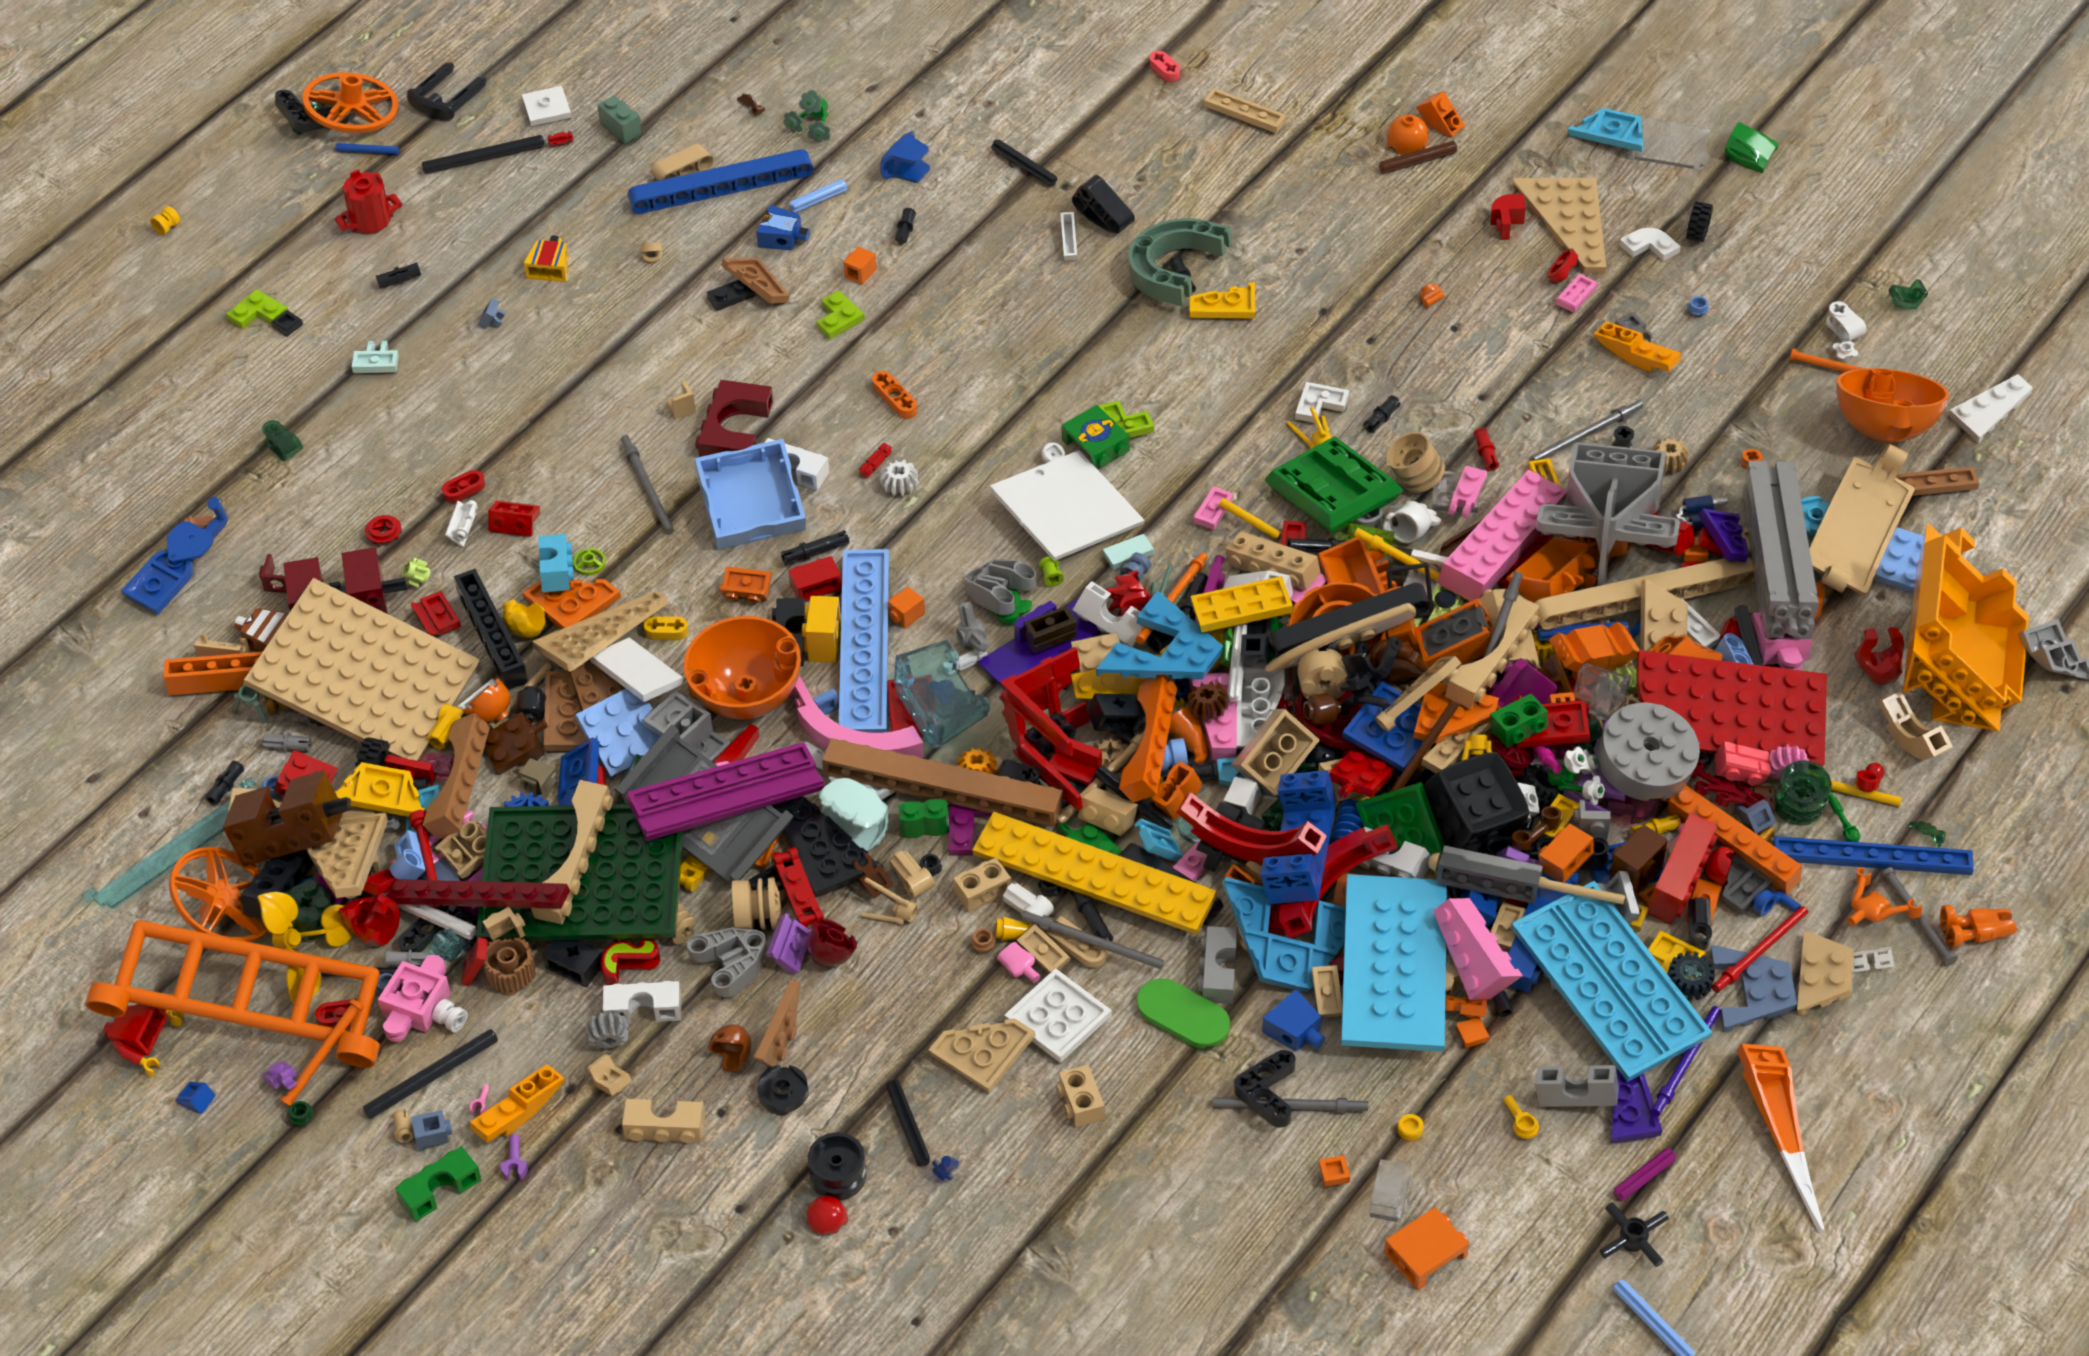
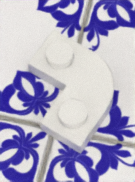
M1656 228L1636 230L1621 238L1619 246L1632 257L1650 249L1662 261L1680 253L1681 248L1670 236Z

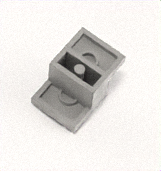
M677 691L670 694L643 719V725L660 737L672 724L679 729L682 740L712 762L731 744L713 731L711 713Z

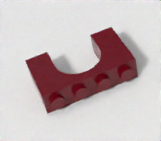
M720 380L718 388H714L713 402L708 405L707 418L702 421L701 435L696 437L695 448L698 449L699 457L725 451H739L756 445L754 434L729 431L723 428L721 424L729 417L744 414L768 418L774 402L772 387Z

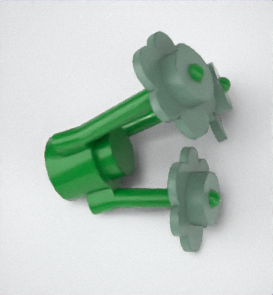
M815 90L803 93L799 106L801 109H805V111L800 115L793 110L784 114V125L793 133L796 131L801 132L803 130V117L808 114L813 117H821L820 121L809 125L807 135L809 138L815 139L816 142L829 140L830 127L824 124L826 117L829 115L826 112L828 109L826 100L820 95L817 96Z

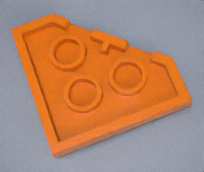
M596 579L595 582L582 583V580L570 581V590L542 592L541 580H539L522 593L523 599L530 605L533 603L541 605L545 609V617L560 629L599 614L621 598L620 591L605 579Z
M1439 682L1424 694L1413 738L1424 741L1450 703L1451 699L1445 697L1448 684ZM1485 694L1480 703L1476 702L1471 709L1459 704V707L1434 743L1443 742L1446 737L1453 734L1458 736L1473 730V727L1478 724L1490 723V713L1496 711L1499 698Z

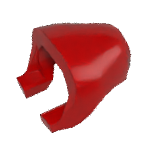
M1889 627L1887 629L1892 645L1881 652L1871 653L1878 642L1875 628L1863 631L1864 639L1854 653L1857 663L1877 685L1894 683L1903 673L1904 639L1897 627Z
M381 894L353 900L338 910V914L341 915L342 921L347 928L355 933L365 945L384 946L388 944L395 936L399 927L400 912L398 904Z

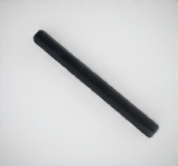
M536 135L423 161L422 170L424 174L540 148L544 146V139L542 135Z
M492 1029L485 1031L364 1105L363 1111L369 1119L377 1116L498 1041L497 1035Z

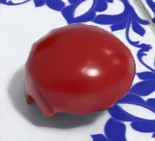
M1725 846L1717 847L1709 855L1705 864V873L1708 878L1723 886L1726 885V877L1728 876L1731 858L1734 854L1731 848Z
M829 1195L816 1198L807 1209L808 1225L813 1232L821 1235L836 1234L840 1227L848 1222V1213L845 1206L839 1199Z

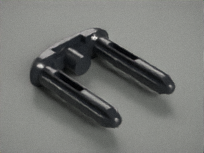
M447 62L415 89H408L407 99L414 108L424 114L443 120H451L454 118V113L485 87L487 79L484 76L477 77L448 103L442 102L441 96L437 93H433L430 97L425 98L426 94L453 72L454 64Z

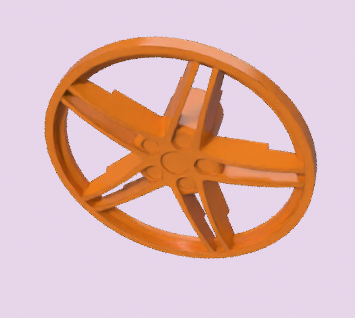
M342 72L323 75L311 81L305 87L302 95L303 108L314 121L327 128L342 132L364 133L381 129L390 124L398 113L399 103L394 91L385 83L363 74ZM339 79L340 92L323 89L321 91L312 90L316 85L324 81ZM366 81L383 90L371 89L362 91V83ZM391 99L392 108L385 117L378 114V110L371 106L372 104ZM309 100L334 107L330 110L327 118H325L312 108ZM353 111L368 121L369 124L349 125L340 122Z
M202 847L184 854L171 871L169 892L176 910L186 923L198 932L247 942H255L268 933L265 925L258 918L243 914V904L240 902L242 893L239 890L247 889L252 881L230 885L221 858L243 867L235 852L217 847ZM200 857L206 858L208 882L179 875L182 867L191 860ZM255 864L243 867L253 876L261 872ZM177 889L186 892V895L204 901L199 908V915L202 919L200 924L183 907ZM227 914L242 928L245 927L252 934L244 937H228L212 931ZM206 922L211 924L209 929L204 928Z

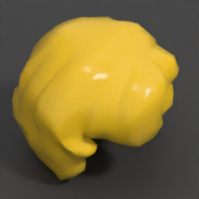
M514 599L504 602L503 622L513 634L521 638H534L541 633L545 626V609L541 605L533 603L530 606H525L522 603H516Z

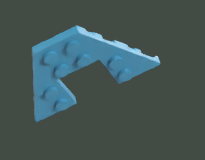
M1156 591L1137 616V624L1174 636L1173 641L1161 657L1117 642L1096 668V676L1101 677L1102 673H1120L1122 677L1156 678L1157 675H1172V679H1204L1221 656L1223 645L1209 633H1201L1200 627L1196 622L1159 591Z
M1225 877L1222 880V885L1260 982L1308 993L1313 987L1312 967L1328 966L1329 962H1331L1344 944L1346 907L1318 901L1315 907L1311 944L1268 933L1271 904L1269 903L1264 886Z

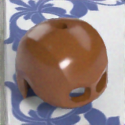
M735 1024L725 1025L714 1032L707 1048L713 1054L723 1055L722 1068L734 1072L746 1064L751 1052V1039L742 1026Z

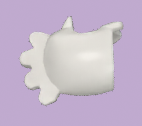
M1407 501L1401 506L1390 507L1392 513L1385 517L1383 530L1389 532L1401 543H1411L1419 540L1428 531L1430 526L1440 525L1441 519L1436 516L1437 513L1434 510L1427 509V505L1415 501ZM1393 516L1397 518V527H1394L1392 524Z

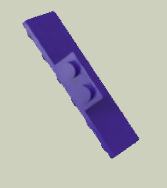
M1078 598L1067 605L1076 621V638L1034 654L1024 639L1023 622L1053 610L1056 611V605L1050 600L1044 605L1038 606L1028 615L1020 617L1014 623V639L980 659L979 666L1001 686L1000 681L1014 674L1017 676L1041 664L1040 661L1050 656L1053 658L1070 650L1071 642L1095 637L1102 631L1097 628V625L1091 621L1081 619L1073 611L1074 606L1079 600Z

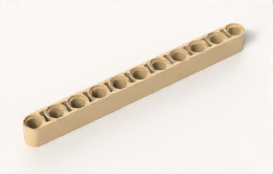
M1750 556L1746 562H1731L1724 558L1542 598L1535 602V604L1539 605L1537 616L1540 618L1538 623L1542 629L1549 630L1641 609V580L1645 579L1652 581L1680 600L1750 585L1756 582L1753 561Z

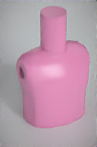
M1017 942L1008 945L998 955L997 960L1005 966L1013 977L1017 978L1024 974L1033 983L1040 979V975L1032 968L1035 963L1034 956L1025 951Z

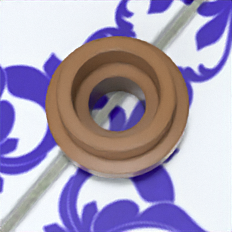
M985 928L976 930L971 937V946L978 952H988L996 944L994 934Z

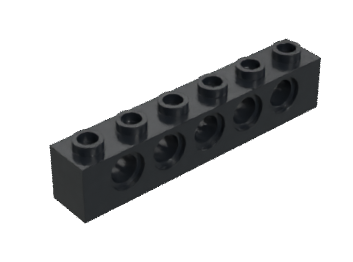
M476 569L454 576L457 594L502 683L507 689L527 683L525 664Z

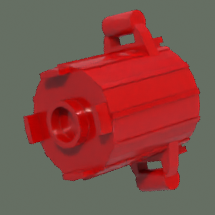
M358 169L350 173V177L346 179L342 186L347 210L341 215L336 216L335 222L342 231L350 229L353 233L356 230L357 232L367 234L379 232L388 226L391 217H393V212L400 209L403 204L396 194L386 195L383 179L378 172L376 174L369 172L360 173Z

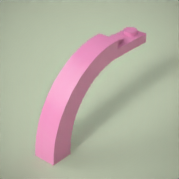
M799 675L795 687L790 696L794 695L798 722L810 739L826 750L831 738L860 745H869L882 750H891L904 755H914L918 758L924 757L923 742L914 726L885 733H868L846 728L828 718L818 708Z

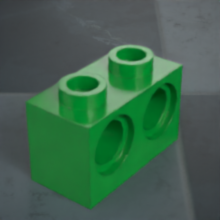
M1529 694L1490 713L1491 731L1508 748L1548 728L1547 710L1532 694Z

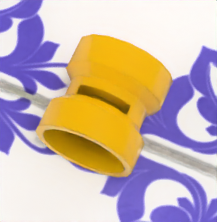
M166 206L159 215L156 214L150 218L152 227L160 235H165L170 231L171 227L177 226L181 221L178 213L170 206Z

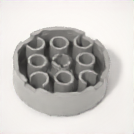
M1634 703L1617 710L1607 721L1596 750V756H1598L1601 765L1600 770L1606 780L1621 793L1643 801L1657 798L1665 800L1678 794L1688 783L1698 763L1700 753L1697 736L1690 724L1675 711L1663 705L1653 703Z

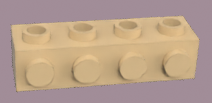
M1240 531L1225 548L1230 566L1251 573L1269 570L1290 575L1292 587L1305 591L1321 573L1317 556Z

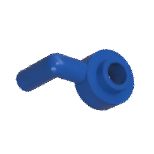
M1769 890L1760 891L1752 901L1754 904L1753 910L1761 916L1769 913L1778 901L1793 912L1802 905L1780 890L1774 893Z

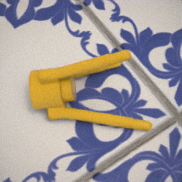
M1313 406L1310 407V411L1318 430L1312 434V441L1290 421L1287 422V425L1309 445L1310 449L1331 438L1325 416H1321V425Z
M1468 735V741H1464L1461 761L1468 758L1469 750L1470 755L1475 756L1485 754V750L1486 753L1492 752L1491 741H1487V735Z

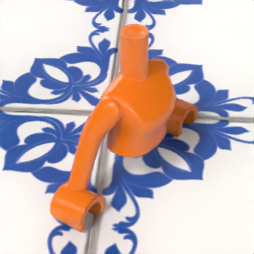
M1861 867L1857 869V887L1851 900V907L1856 912L1847 918L1849 925L1854 926L1864 918L1872 922H1880L1890 915L1907 911V915L1911 918H1919L1921 916L1923 905L1914 907L1915 901L1913 899H1910L1908 904L1891 907L1890 902L1884 896L1874 891L1861 898L1865 886H1868L1871 882V873L1863 875L1864 869Z

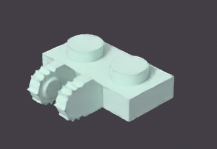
M368 341L367 351H354L352 371L353 373L397 372L398 350H388V342L382 341L380 351H375L374 342Z

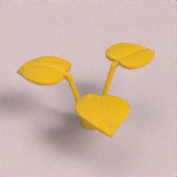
M269 892L257 896L261 906L263 923L266 929L273 934L272 943L276 948L294 951L292 948L298 946L301 937L325 934L328 945L337 947L346 944L354 934L347 928L342 921L341 915L338 914L339 908L344 907L342 905H331L324 910L321 916V924L324 929L298 932L292 928L293 924L291 923L298 916L297 904L291 896L280 892ZM288 966L286 982L290 999L294 1005L304 968ZM320 972L318 975L313 996L318 992L321 986Z

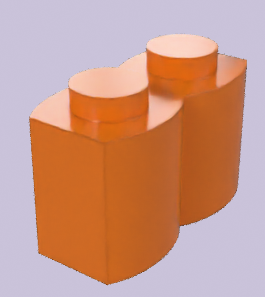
M1179 762L1169 771L1166 781L1158 786L1157 794L1153 795L1152 800L1158 810L1170 819L1175 820L1179 817L1176 811L1185 796L1190 792L1196 796L1202 782L1194 768Z

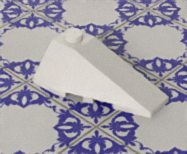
M1244 667L1241 700L1237 702L1236 748L1244 749L1277 708L1285 688V669L1268 672L1265 667Z

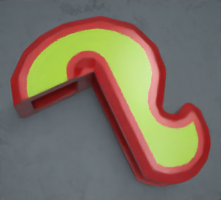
M641 939L639 947L626 941L610 944L604 950L601 957V970L604 982L607 985L619 984L620 969H655L661 961L657 943L651 939Z

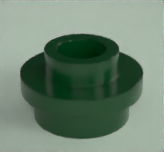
M304 1101L294 1102L287 1112L289 1122L295 1126L308 1124L314 1116L312 1107Z

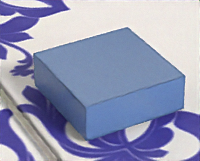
M834 688L813 698L818 708L825 715L839 709L838 694Z

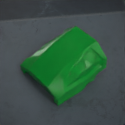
M1738 122L1730 134L1724 154L1729 155L1731 161L1740 163L1743 167L1763 173L1768 160L1774 150H1777L1779 143L1760 131L1746 126L1742 122Z

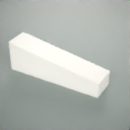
M1074 212L1060 213L1064 261L1077 260Z

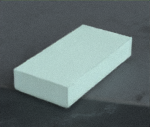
M1144 534L1103 549V555L1113 570L1128 563V559L1135 552L1144 554L1146 557L1154 555V548Z

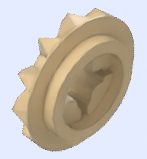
M1110 737L1108 740L1100 739L1098 744H1093V747L1102 750V766L1107 768L1127 748V744H1123L1120 739L1116 741ZM1109 749L1113 750L1111 759L1107 755Z

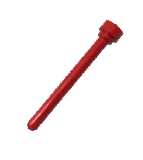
M416 810L409 815L410 825L417 831L427 880H437L427 829L423 826L427 811Z

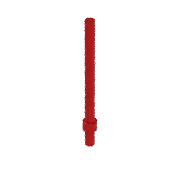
M1804 906L1798 908L1738 963L1722 972L1721 978L1711 986L1712 990L1715 993H1719L1728 984L1732 985L1740 978V974L1808 914L1807 908Z

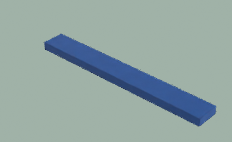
M1773 837V846L1798 863L1879 869L1892 867L1894 870L1973 875L1974 871L1973 850Z

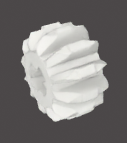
M895 459L893 464L887 462L886 467L882 468L880 483L886 493H892L893 497L901 494L903 497L905 493L912 494V490L917 488L918 472L914 468L913 463L907 464L905 459L902 462H898Z

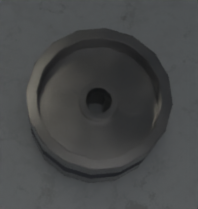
M840 1132L828 1133L818 1138L810 1146L807 1155L810 1181L817 1194L822 1197L829 1195L839 1200H845L856 1195L864 1187L867 1178L864 1148L856 1138L850 1134Z

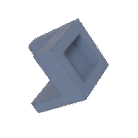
M1764 799L1749 808H1745L1741 804L1735 806L1744 826L1748 825L1756 834L1776 823L1772 810Z

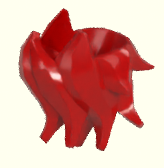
M1137 570L1122 576H1116L1117 583L1114 588H1106L1111 593L1109 598L1113 599L1108 608L1109 612L1120 608L1118 616H1123L1130 606L1141 612L1154 594L1150 596L1146 591V587H1143L1136 580L1139 574Z

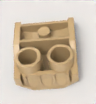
M476 819L468 821L462 825L461 831L448 835L435 848L461 878H465L484 865L487 831Z

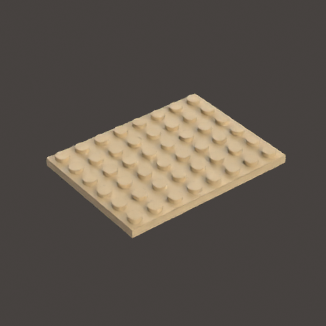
M313 578L245 677L243 685L361 743L365 741L366 737L385 740L390 744L388 750L390 755L419 761L429 746V741H427L426 737L437 723L441 707L444 704L454 706L480 665V659Z

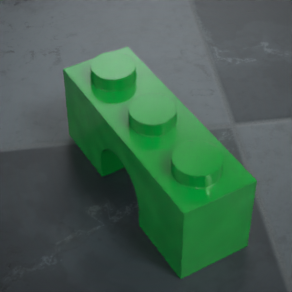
M460 1146L456 1150L446 1153L443 1158L435 1163L425 1166L422 1171L411 1178L403 1180L395 1187L401 1205L411 1218L417 1222L438 1209L433 1194L437 1187L450 1185L461 1194L482 1181L477 1164L465 1149Z

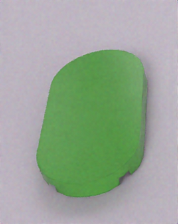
M1155 979L1143 985L1138 992L1137 1003L1141 1016L1146 1021L1196 1048L1206 1049V1046H1219L1227 1039L1230 1031V1019L1227 1012L1219 1005L1170 979Z

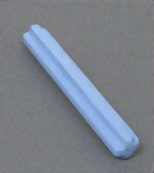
M1621 1279L1614 1285L1613 1291L1677 1356L1695 1355V1351L1626 1281Z

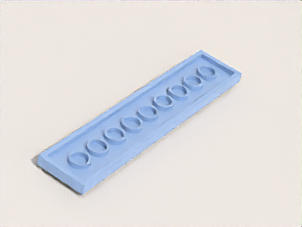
M889 549L843 550L839 724L852 730L868 733L887 732Z

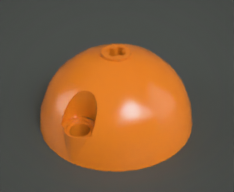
M1864 368L1850 370L1840 374L1837 377L1836 383L1839 407L1845 419L1861 434L1884 444L1907 441L1927 432L1939 420L1949 398L1948 390L1940 383L1921 375L1893 369Z
M737 616L718 621L702 630L690 643L685 653L684 673L687 679L689 695L691 698L699 700L700 703L712 712L723 717L738 720L762 717L778 708L792 693L800 673V649L794 636L785 627L767 618Z

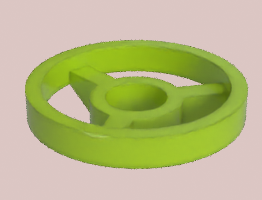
M593 548L579 551L573 559L575 570L582 575H595L602 571L606 564L604 554ZM595 554L602 557V563L596 559ZM582 556V560L576 565L577 559ZM583 566H598L597 569L591 571H585L580 569Z

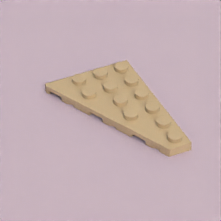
M1513 178V188H1517L1524 195V201L1529 204L1531 210L1538 218L1541 217L1546 223V228L1554 234V238L1563 248L1566 247L1567 250L1573 248L1578 254L1577 264L1582 272L1606 273L1596 178Z

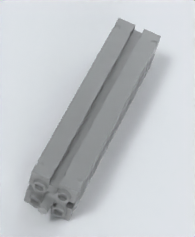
M1748 461L1747 483L1745 482L1743 502H1745L1744 509L1762 626L1764 628V638H1784V634L1789 633V635L1793 636V639H1812L1815 626L1813 617L1817 615L1819 602L1818 596H1816L1817 590L1795 463L1776 462L1775 467H1768L1767 461Z

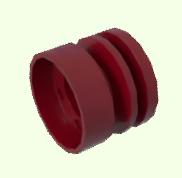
M1491 731L1487 741H1491L1492 752L1500 755L1509 767L1515 780L1518 781L1521 774L1524 773L1534 759L1533 750L1531 747L1517 748L1516 744L1507 748Z

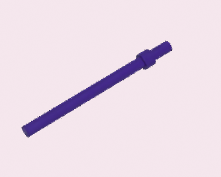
M1712 1006L1704 1019L1710 1030L1721 1013V1009L1717 1006ZM1703 1042L1686 1050L1667 1084L1659 1090L1657 1101L1651 1109L1652 1115L1659 1117L1666 1104L1671 1103L1675 1096L1674 1091Z

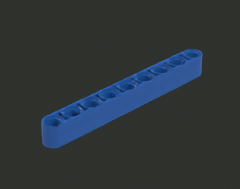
M799 149L637 185L629 189L627 196L633 212L643 214L804 178L812 174L814 167L808 152Z

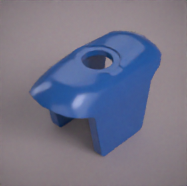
M914 131L904 134L882 157L880 161L881 176L883 179L895 177L918 183L930 170V165L921 160L929 152V147L915 138Z

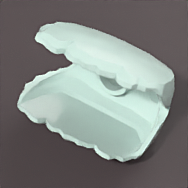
M840 778L829 783L819 792V799L821 800V805H823L821 812L825 816H829L848 833L860 848L863 847L866 851H869L880 844L881 840L885 837V832L888 830L889 808L879 798L878 793L874 789L867 788L849 778Z

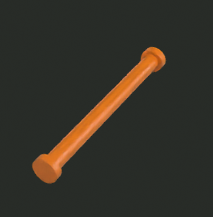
M1794 348L1789 360L1791 362L1796 360L1841 372L1864 369L1797 352V349Z
M352 998L349 1003L351 1005L296 1080L297 1085L291 1088L286 1096L280 1098L289 1107L294 1103L358 1011L364 1009V1006Z

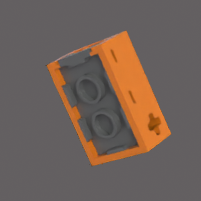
M1478 598L1414 628L1423 661L1429 667L1441 657L1456 656L1461 662L1458 666L1460 667L1484 656L1494 629L1489 612Z

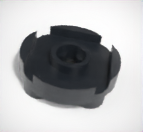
M780 1065L772 1066L759 1077L757 1091L760 1103L766 1109L775 1112L779 1116H784L788 1112L798 1109L809 1096L807 1078L795 1066L789 1065V1068H781ZM788 1086L786 1092H778V1087L784 1088Z

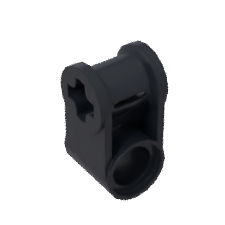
M1052 714L1050 718L1069 738L1073 739L1076 733L1075 727L1066 722L1063 714ZM1034 727L1029 729L1027 737L1030 744L1042 756H1047L1055 750V745Z
M1006 759L1001 762L996 773L997 776H1006L1011 779L1024 782L1029 781L1033 784L1041 785L1038 781L1040 777L1039 769L1033 765H1026Z

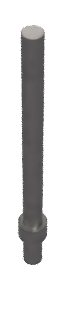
M1637 400L1628 406L1623 405L1617 408L1611 415L1530 457L1531 461L1545 459L1618 420L1623 421L1629 418L1630 414L1643 408V403Z
M623 435L620 440L625 448L624 454L627 460L631 461L665 533L672 534L674 528L639 459L640 454L637 447L632 444L628 435Z
M1514 571L1508 589L1505 588L1502 597L1504 601L1484 657L1498 647L1513 602L1517 601L1519 595L1517 591L1523 574Z
M1024 911L1022 915L1023 921L1036 924L1041 930L1047 932L1051 930L1160 970L1163 967L1164 960L1061 924L1047 915L1042 917L1028 911Z
M1213 1097V1107L1250 1108L1239 1098ZM1259 1098L1256 1101L1259 1103H1267L1269 1100L1266 1098ZM1337 1098V1100L1282 1099L1291 1109L1337 1110V1113L1368 1111V1101L1347 1100V1098Z

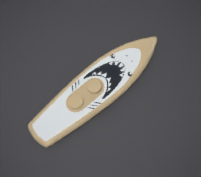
M1405 603L1323 634L1275 658L1265 666V669L1268 672L1297 666L1303 655L1315 649H1319V651H1327L1326 648L1335 651L1347 649L1358 641L1369 640L1381 632L1413 619L1416 615V608L1410 603Z

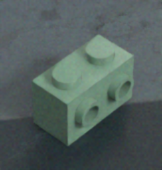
M613 95L598 104L600 123L624 144L641 135V118L624 101H620Z

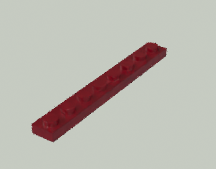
M395 879L386 897L394 900L397 904L561 909L570 893V889L567 884Z

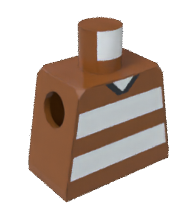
M257 608L249 618L238 616L234 627L240 630L242 638L247 639L251 650L263 652L289 613Z

